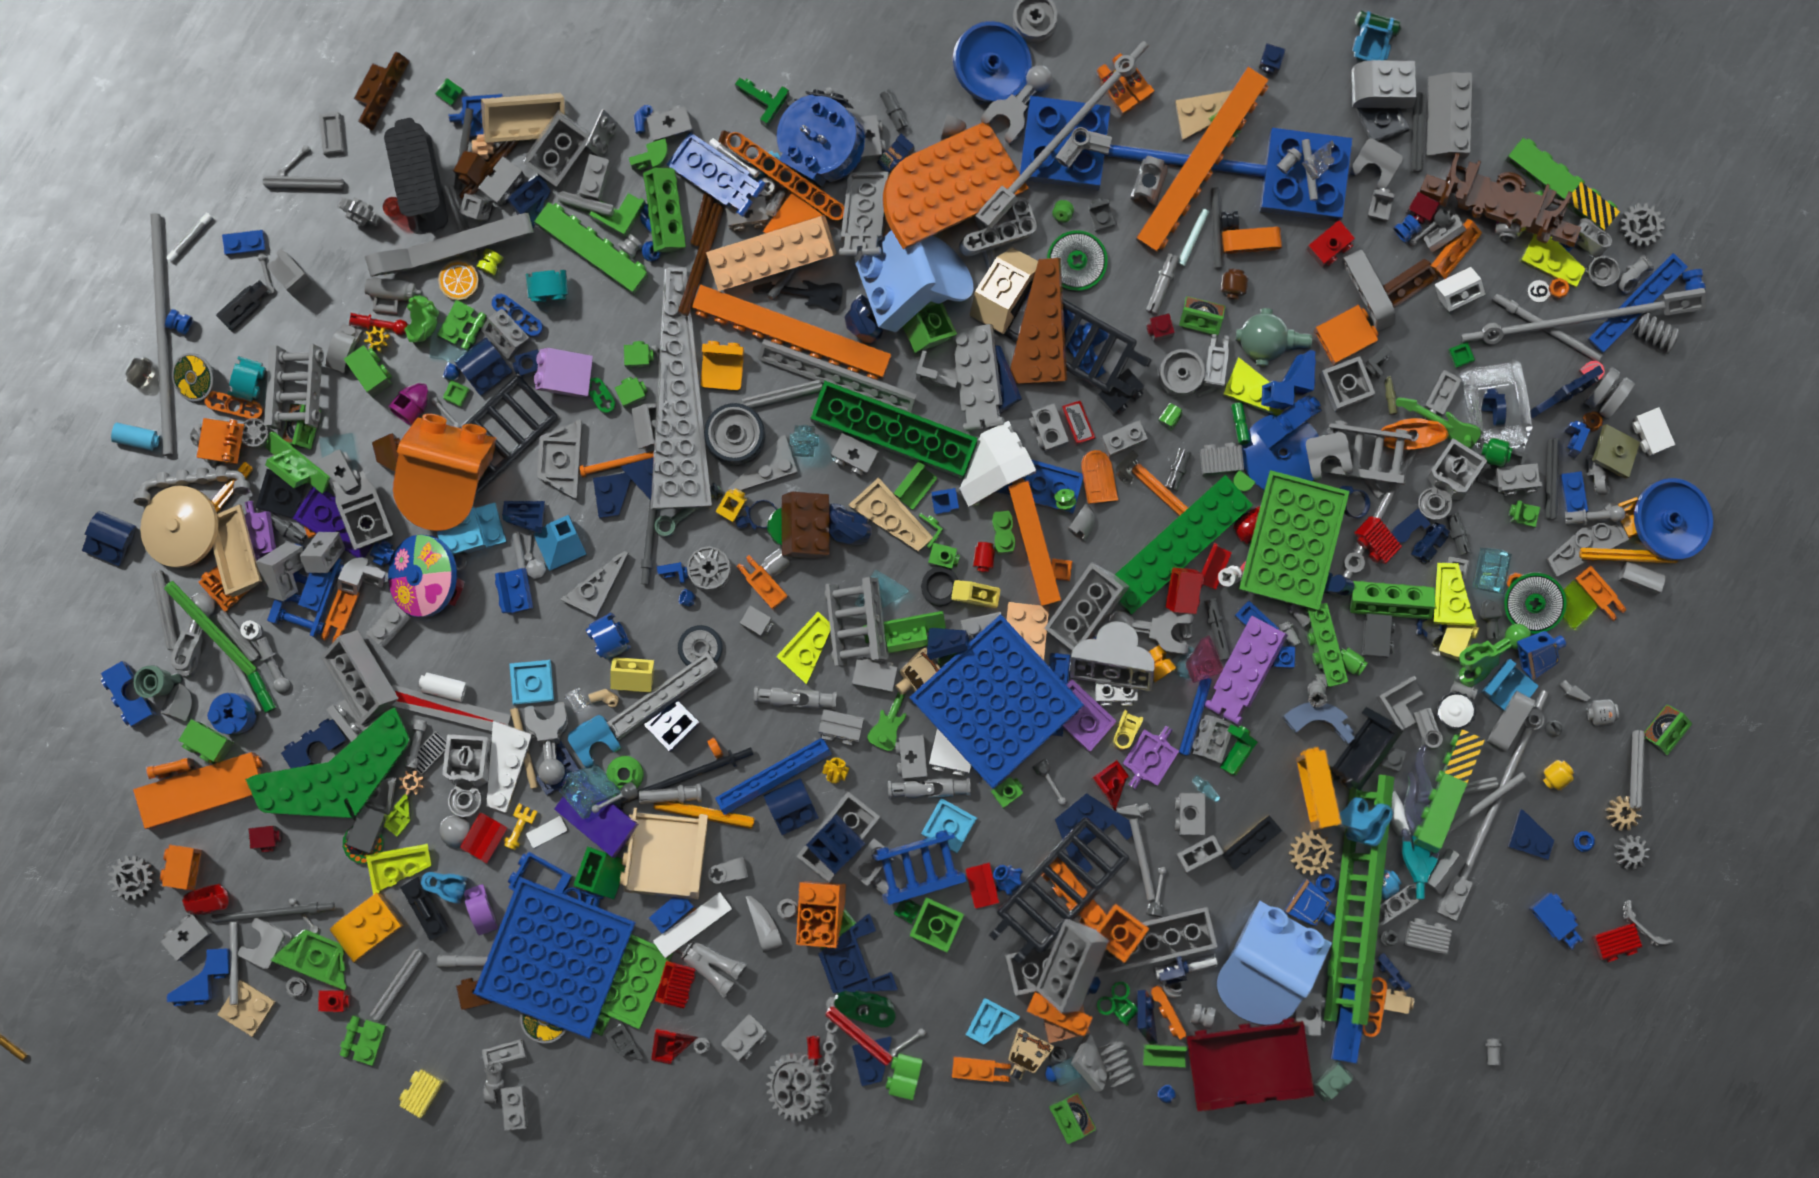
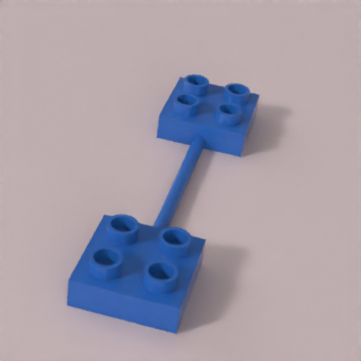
M1030 96L1020 175L1086 103ZM1096 104L1026 181L1099 190L1104 156L1142 161L1148 155L1164 160V164L1184 166L1190 155L1110 144L1108 155L1083 149L1070 168L1064 167L1055 159V156L1076 128L1083 127L1088 131L1107 135L1111 106ZM1271 128L1266 165L1221 159L1218 165L1214 163L1210 170L1264 177L1260 212L1337 222L1343 218L1353 138ZM1081 134L1075 136V140L1079 143L1086 140ZM1310 139L1318 194V200L1310 201L1302 147V140ZM1295 148L1302 154L1301 160L1297 161L1287 174H1284L1276 165L1287 155L1288 149Z

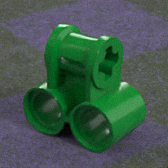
M1118 981L1111 986L1110 992L1112 997H1100L1096 1002V1009L1103 1015H1109L1114 1012V1015L1125 1026H1128V1022L1138 1014V1008L1127 999L1130 994L1129 986L1125 982ZM1117 985H1123L1126 989V993L1121 997H1118L1114 992ZM1105 999L1111 1002V1008L1106 1012L1100 1008L1101 1001Z

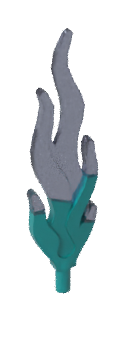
M1425 745L1419 748L1415 759L1419 780L1417 802H1415L1416 779L1412 772L1407 774L1409 784L1404 802V815L1412 835L1413 848L1408 829H1402L1403 859L1412 875L1413 882L1416 883V899L1418 900L1425 899V883H1428L1429 875L1433 871L1439 856V852L1437 854L1433 852L1430 854L1431 851L1414 844L1416 837L1413 834L1417 825L1421 826L1423 819L1420 817L1425 806L1428 807V797L1432 788L1423 764Z

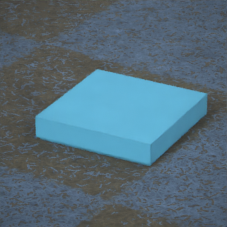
M551 660L509 664L513 705L554 701Z
M941 798L921 834L930 838L936 836L935 833L942 830L953 833L955 838L948 840L950 851L957 854L977 818Z

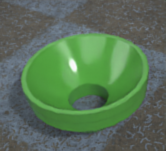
M620 756L614 759L606 771L608 784L619 793L621 788L629 782H632L636 789H638L644 777L641 764L629 756ZM621 768H627L630 771V776L627 780L619 779L618 771Z

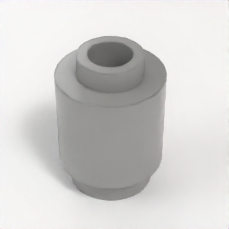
M778 548L765 559L762 566L773 577L775 574L779 575L792 564L790 562L792 557L782 556V550Z

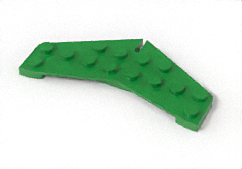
M393 708L382 714L329 762L257 774L247 778L246 782L259 810L264 813L353 818L346 800L349 801L354 815L358 816L408 747L410 737L397 709Z

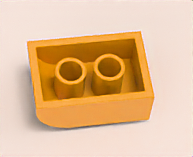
M375 893L335 923L329 930L352 962L356 963L404 927V925L381 893Z

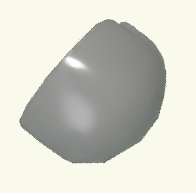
M1600 256L1594 258L1589 264L1588 275L1590 280L1596 285L1607 287L1619 279L1621 270L1615 259L1609 256Z
M457 815L446 817L440 825L442 841L448 847L460 848L471 829L469 822L464 817Z

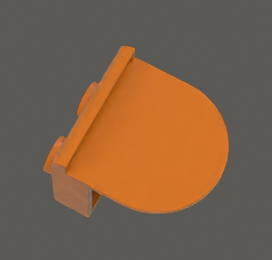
M424 414L422 418L417 417L399 443L397 449L399 454L393 481V495L400 512L411 523L423 529L442 531L459 525L470 513L474 504L478 481L493 459L496 437L486 435V429L479 425L465 424L461 429L446 425L447 420L440 415Z

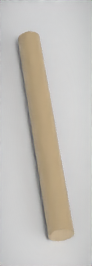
M518 708L510 709L514 728L524 731ZM528 749L524 766L530 789H534L539 786Z

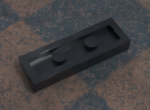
M1268 815L1227 849L1222 856L1235 871L1282 830Z

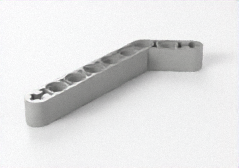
M523 213L409 248L369 254L365 256L370 277L407 272L533 234L534 231L529 213Z

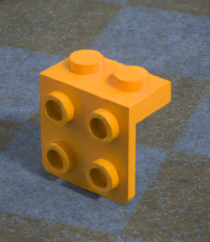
M708 341L707 344H702L701 386L711 389L740 390L744 348L740 347L739 343H728L727 346L720 345V342Z

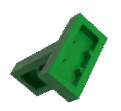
M739 77L735 83L737 90L767 108L760 118L761 124L767 128L790 95L789 90L782 86L774 99H772V95L764 89L762 91L755 88V84L747 78L743 80Z

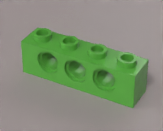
M653 168L644 172L654 252H676L685 248L683 219L680 211L675 169Z
M1353 581L1354 590L1350 594V613L1432 619L1435 587Z

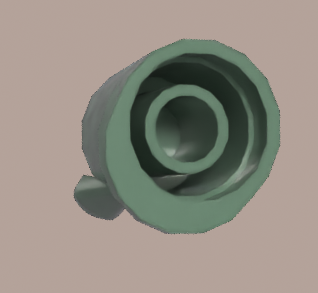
M155 665L145 666L135 674L133 681L134 689L140 697L144 698L166 696L172 691L174 683L178 684L182 681V677L177 673L172 675L169 671L160 669Z

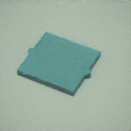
M437 323L436 329L431 335L430 358L444 359L445 361L458 359L464 354V349L461 348L464 341L459 339L455 346L438 337L437 334L443 323Z
M353 433L334 434V436L319 438L322 458L340 449L343 453L345 451L348 453L352 461L349 463L351 469L358 468ZM340 467L337 468L340 473H343L345 470Z

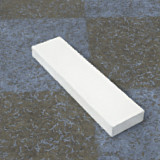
M719 892L656 938L653 943L664 958H666L732 908Z

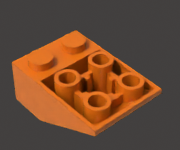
M814 881L800 882L796 945L837 948L845 907L846 884Z

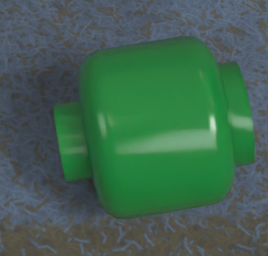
M1491 438L1488 444L1484 443L1481 455L1485 456L1487 464L1503 467L1506 463H1509L1513 447H1510L1508 441Z

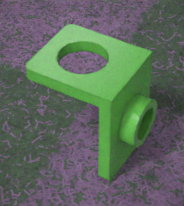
M920 513L919 518L937 531L927 545V549L930 550L933 543L943 532V529L938 526L939 522L930 515L927 518Z

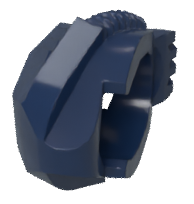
M862 294L858 295L844 317L846 328L861 341L874 343L881 338L883 328L878 327L868 298Z
M835 503L829 505V533L836 541L860 545L869 540L872 535L871 525L868 524L869 518L852 511H847L843 505Z

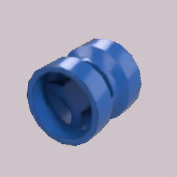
M1409 214L1402 223L1395 225L1393 230L1406 243L1413 234H1417L1422 228L1418 221Z
M1694 269L1682 273L1683 280L1686 281L1685 291L1699 288L1706 290L1705 283L1702 282V269Z
M172 309L166 318L165 327L176 329L178 333L185 335L191 326L192 316L182 315L178 310Z

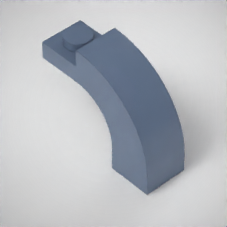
M1304 703L1293 708L1282 717L1294 733L1310 722L1321 721L1330 725L1345 744L1355 739L1352 735L1354 731L1348 724L1344 725L1342 723L1348 716L1331 704L1326 703L1316 708L1310 703Z

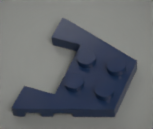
M1599 365L1580 378L1563 386L1555 392V395L1540 403L1528 413L1533 419L1562 400L1567 402L1599 381L1598 376L1603 373L1602 368Z
M1087 793L1054 819L1062 840L1084 817L1089 818L1102 831H1105L1113 824L1126 841L1133 836L1130 820ZM1086 827L1078 835L1086 845L1096 838ZM1073 843L1066 848L1068 856L1086 873L1093 869L1080 852V849Z
M870 914L864 916L839 937L837 948L826 947L819 953L833 993L855 992L856 990L862 992L898 990L892 972L874 979L870 978L858 946L857 938L876 931Z

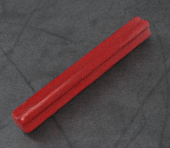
M831 1006L826 1011L825 1015L828 1019L883 1065L887 1066L891 1062L892 1055L835 1007Z

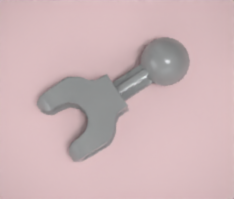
M1033 66L1027 73V84L1017 97L1011 94L1008 99L992 102L981 117V122L984 124H991L998 117L1008 119L1010 127L1005 134V140L1008 144H1012L1025 129L1024 114L1028 110L1026 103L1030 100V96H1033L1036 91L1046 90L1052 82V74L1045 66Z
M197 593L190 598L207 617L214 612L215 603L210 595ZM192 618L187 632L181 631L171 656L172 666L183 677H190L196 672L203 638L199 635L201 627Z
M1118 610L1112 613L1108 619V623L1115 621L1124 622L1133 627L1136 632L1150 634L1149 638L1157 640L1166 652L1188 654V646L1175 641L1172 632L1179 624H1192L1194 616L1191 614L1170 611L1161 618L1152 617V622L1133 619L1129 612Z
M564 702L556 703L554 715L547 720L539 719L533 706H526V727L529 733L537 738L539 746H543L544 761L539 766L538 775L548 785L557 784L563 779L565 774L563 764L556 759L555 745L560 744V737L568 728L566 706Z

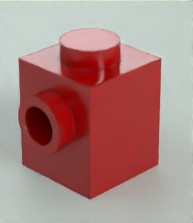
M319 990L318 1011L346 1012V1007L349 1008L350 995H347V991Z

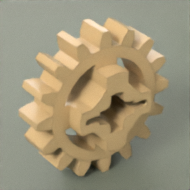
M1309 831V836L1302 832V838L1300 839L1296 836L1294 839L1297 843L1290 844L1294 848L1293 851L1288 852V854L1294 856L1290 862H1296L1295 869L1297 870L1301 867L1302 874H1305L1307 870L1310 876L1314 874V870L1321 874V868L1327 870L1328 866L1326 863L1333 862L1329 858V855L1334 854L1333 851H1329V848L1333 845L1326 843L1328 837L1320 838L1321 832H1318L1316 836H1314L1313 831ZM1310 839L1317 840L1322 845L1316 846L1312 844ZM1303 843L1302 853L1298 854V848ZM1309 847L1311 850L1320 849V851L1314 854V858L1311 856L1303 857V855L1309 852ZM1325 852L1324 859L1320 863L1319 857L1321 853ZM1306 860L1310 862L1312 867L1304 865L1301 861Z

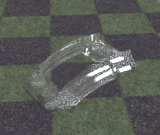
M1512 359L1510 363L1472 368L1471 365L1461 371L1460 376L1464 386L1463 390L1470 424L1481 429L1480 438L1477 440L1479 447L1483 449L1484 443L1488 444L1491 438L1508 441L1510 447L1513 448L1525 446L1532 429V422L1521 363ZM1514 384L1521 424L1483 430L1477 390Z

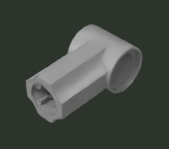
M1431 708L1413 713L1424 748L1428 750L1438 748L1443 741V737L1438 730ZM1428 735H1434L1437 738L1436 745L1428 743Z

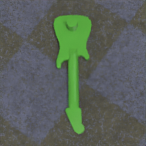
M1401 397L1396 399L1398 407L1402 406L1410 412L1413 410L1430 421H1437L1443 424L1448 431V438L1450 440L1454 438L1471 449L1480 438L1481 429L1479 427L1457 420L1450 412H1446L1445 416L1449 419L1447 421L1417 404V400Z
M898 691L888 716L884 714V710L880 711L878 723L867 735L868 741L874 746L886 751H891L895 747L897 729L904 721L906 713H903L901 717L896 716L906 693L901 695Z

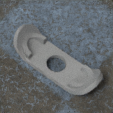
M1626 900L1622 909L1624 911V919H1627V922L1634 923L1636 929L1651 941L1653 946H1669L1674 942L1673 939L1665 940L1660 936L1654 937L1634 919L1636 914L1631 909V900Z

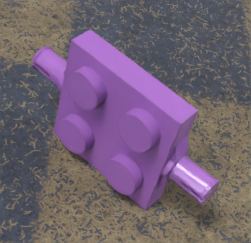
M253 501L244 502L247 513L244 516L257 561L276 549L272 520L269 511L255 513Z
M1165 726L1160 736L1153 735L1145 729L1143 730L1122 763L1135 774L1130 784H1128L1132 787L1134 784L1133 788L1136 789L1142 779L1158 786L1179 752L1166 741L1173 731L1171 728L1168 730L1169 727Z

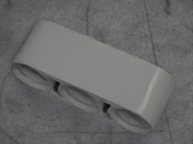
M1516 691L1492 730L1487 742L1507 751L1530 713L1535 700Z
M1416 885L1405 886L1398 893L1381 902L1380 912L1383 915V919L1378 923V926L1386 924L1420 901L1416 898L1411 900L1407 896L1410 888L1416 890ZM1394 899L1400 904V908L1397 911H1393L1390 908V902Z

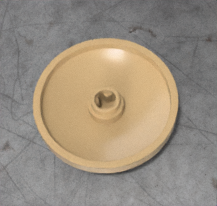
M173 486L162 490L150 500V504L146 506L142 515L140 531L143 545L148 554L163 565L183 568L196 564L209 553L217 537L218 516L213 503L204 493L191 487Z

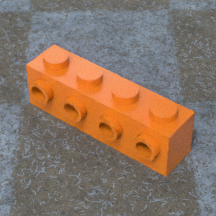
M1059 858L1049 866L1082 898L1088 893ZM1045 873L1041 875L1046 882L1050 880L1055 887L1052 889L1059 898L1063 896L1067 900L1066 906L1071 911L1077 903ZM1093 899L1079 914L1081 917L1079 922L1082 925L1096 929L1106 914Z

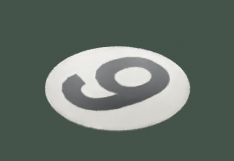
M1534 281L1529 285L1528 295L1535 302H1543L1550 295L1549 286L1544 281Z

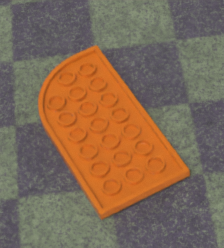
M982 122L918 151L899 162L885 182L883 190L884 213L893 234L901 247L905 249L975 216L1001 186L1008 189L1020 176V173L989 123L984 124ZM1026 183L1016 191V196L1029 189Z

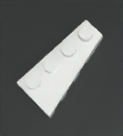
M493 721L486 806L505 813L508 811L533 734Z

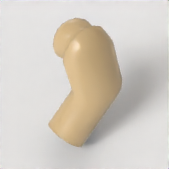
M608 689L588 694L591 704L603 701L613 708L619 702L618 696Z

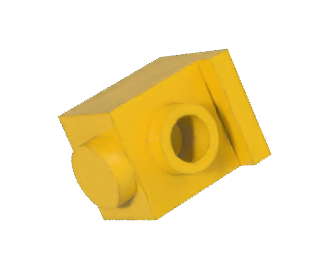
M737 488L734 491L728 490L715 512L734 522L739 517L748 500L744 497L745 493ZM732 499L737 501V506L731 504Z

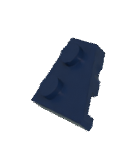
M654 457L621 466L622 470L651 501Z
M504 501L503 521L542 533L545 501Z
M1380 953L1375 957L1377 960L1375 965L1382 974L1384 972L1387 973L1390 977L1388 982L1394 990L1406 991L1412 987L1408 981L1406 982L1403 979L1399 970L1384 953Z
M1138 990V1030L1149 1044H1156L1157 1033L1153 1011L1154 999L1146 990Z

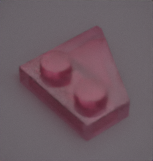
M1210 635L1200 640L1185 664L1193 683L1218 675L1223 671Z

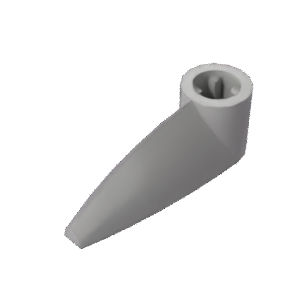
M746 896L763 953L783 947L778 929L770 914L752 896Z

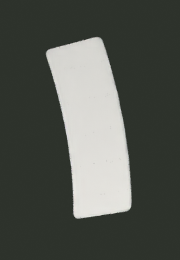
M561 816L526 833V836L532 847L535 848L567 831V828Z

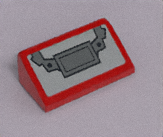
M1081 401L1062 406V411L1076 446L1095 439Z

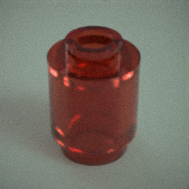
M389 197L384 201L383 211L389 219L397 221L404 217L399 210L397 197Z

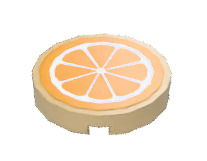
M462 260L451 261L439 273V287L443 294L451 300H467L477 291L479 276L473 265Z

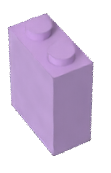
M553 348L540 349L536 358L538 369L534 376L535 390L578 398L588 396L593 356Z

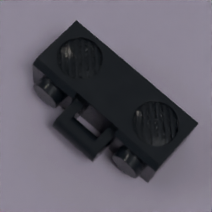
M416 877L400 886L427 937L430 941H434L450 932L451 929L430 892L422 887V877Z

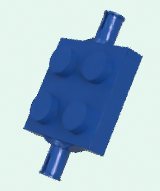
M503 95L462 97L461 113L449 114V122H462L463 124L465 109H474L469 138H475L477 135L484 134L481 99L503 97Z

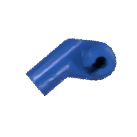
M648 104L640 107L634 114L636 134L645 133L644 122L653 113L652 106Z
M645 204L641 210L640 222L651 232L648 204Z

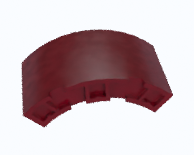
M1295 1018L1282 1019L1283 1023L1251 1027V1023L1239 1024V1029L1207 1033V1029L1194 1031L1195 1035L1187 1036L1197 1111L1234 1107V1105L1263 1103L1271 1100L1280 1101L1315 1096L1304 1021L1295 1022Z

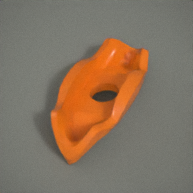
M1421 418L1400 420L1381 429V431L1395 433L1396 429L1406 430L1408 433L1416 431L1419 434L1416 441L1405 440L1403 450L1430 447L1448 438V431L1443 424ZM1385 437L1383 446L1395 449L1397 439Z

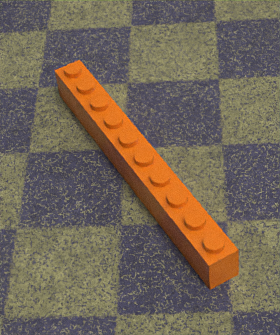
M1247 67L1136 240L1155 252L1158 249L1163 250L1169 241L1166 239V236L1169 232L1174 233L1180 224L1177 222L1179 216L1186 215L1191 207L1188 204L1192 197L1196 199L1202 190L1199 187L1203 180L1207 182L1212 175L1211 167L1214 163L1218 165L1223 158L1222 150L1225 146L1229 148L1235 140V137L1232 135L1236 129L1240 131L1247 120L1243 118L1247 112L1252 113L1258 103L1255 100L1258 95L1263 97L1269 87L1266 85L1267 78L1252 68Z
M701 284L692 305L693 311H696L695 315L706 318L709 316L715 318L714 322L725 325L728 323L734 325L733 329L740 332L745 330L753 332L752 335L759 339L767 337L772 339L771 342L782 346L786 344L791 346L790 349L801 353L802 351L808 352L812 357L827 359L829 363L837 366H846L848 370L856 373L860 371L867 374V377L875 380L884 379L891 360L890 353Z

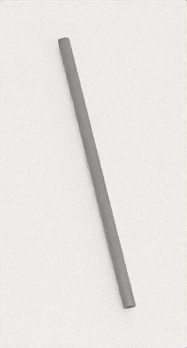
M155 213L150 214L162 446L163 455H173L167 328L165 327L166 305L161 214Z

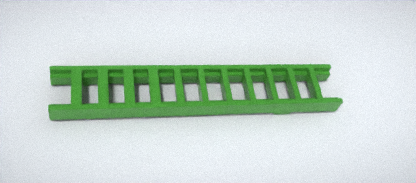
M1379 775L1377 792L1362 791V789L1359 791L1352 787L1349 790L1348 804L1353 798L1358 797L1374 801V805L1385 804L1391 808L1394 777ZM1389 824L1380 843L1376 846H1371L1370 854L1355 853L1356 841L1349 840L1344 835L1332 952L1327 972L1329 979L1324 1020L1337 1022L1338 1005L1342 1004L1344 1007H1353V1024L1367 1025ZM1354 861L1369 862L1368 875L1353 874ZM1352 881L1367 882L1366 896L1351 895ZM1350 901L1365 902L1363 917L1348 916ZM1348 921L1363 923L1361 938L1346 936ZM1345 942L1360 943L1359 958L1344 957ZM1343 963L1358 964L1357 979L1341 978ZM1341 983L1356 985L1354 1000L1339 998Z

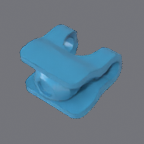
M596 715L592 719L587 720L568 734L570 745L587 769L594 765L593 758L589 753L593 743L598 741L604 742L613 752L621 749L617 738L602 715Z
M1356 797L1350 801L1346 809L1339 813L1341 820L1339 826L1347 828L1345 834L1347 839L1376 846L1382 840L1385 829L1392 819V809L1389 805L1377 804L1368 812V804L1365 799Z
M428 872L423 875L421 885L425 890L438 894L446 901L461 904L462 900L460 899L464 895L466 889L465 881H468V877ZM435 877L437 884L435 887H432L431 880Z

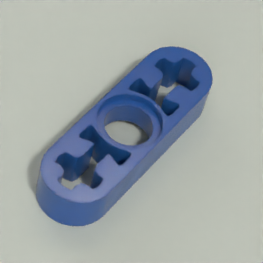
M497 294L493 297L492 307L496 312L500 309L507 312V309L502 306L497 308V300L502 301L505 299V304L510 308L508 315L511 318L515 310L523 312L521 320L513 321L530 337L541 335L543 325L539 319L505 294ZM527 316L530 317L528 322L531 324L538 323L537 331L533 330L530 332V327L527 324H524L523 327L521 326L525 323Z

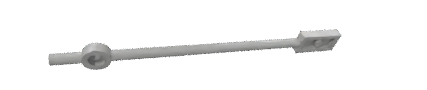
M1142 41L1130 55H1123L1116 60V71L1008 189L1001 186L985 203L979 212L975 214L980 222L992 229L1018 200L1015 193L1121 76L1127 77L1135 72L1137 67L1135 61L1149 47L1145 41Z
M1704 288L1663 294V301L1504 328H1501L1497 323H1489L1483 327L1482 331L1462 334L1461 337L1462 342L1484 339L1488 344H1496L1505 335L1663 310L1666 316L1706 309V292Z
M1443 370L1424 407L1430 409L1429 411L1436 415L1443 416L1462 379ZM1417 433V435H1416L1414 441H1416V440L1418 439V437H1419V434H1418V433ZM1418 449L1408 450L1400 468L1402 475L1406 474ZM1391 483L1374 517L1382 520L1400 484ZM1359 545L1356 552H1352L1345 557L1344 567L1346 571L1343 575L1344 577L1351 579L1353 573H1358L1364 568L1365 559L1363 554L1366 550ZM1351 560L1357 561L1356 567L1351 566Z
M1541 691L1534 709H1531L1523 723L1525 729L1499 788L1512 779L1533 730L1539 729L1543 725L1544 716L1541 711L1549 692ZM1531 716L1537 717L1536 723L1531 722ZM1504 795L1491 804L1460 876L1456 875L1448 885L1437 913L1457 921L1473 884L1467 879Z

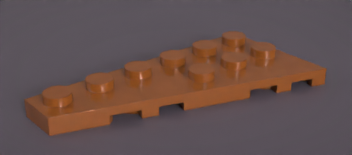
M1061 258L1038 260L1010 367L1016 384L1067 381Z

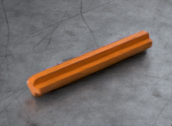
M1137 464L1131 472L1177 515L1180 516L1188 509L1185 504L1141 464Z

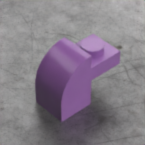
M481 884L465 890V904L478 935L480 936L498 929L495 914L489 904L484 885Z

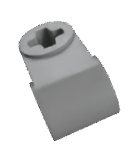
M1584 218L1578 222V226L1581 227L1579 233L1581 236L1577 238L1576 244L1593 257H1600L1612 244L1611 236L1589 219Z
M744 857L714 865L708 871V878L714 884L732 882L749 877ZM714 869L723 872L718 881H716V878L711 877Z

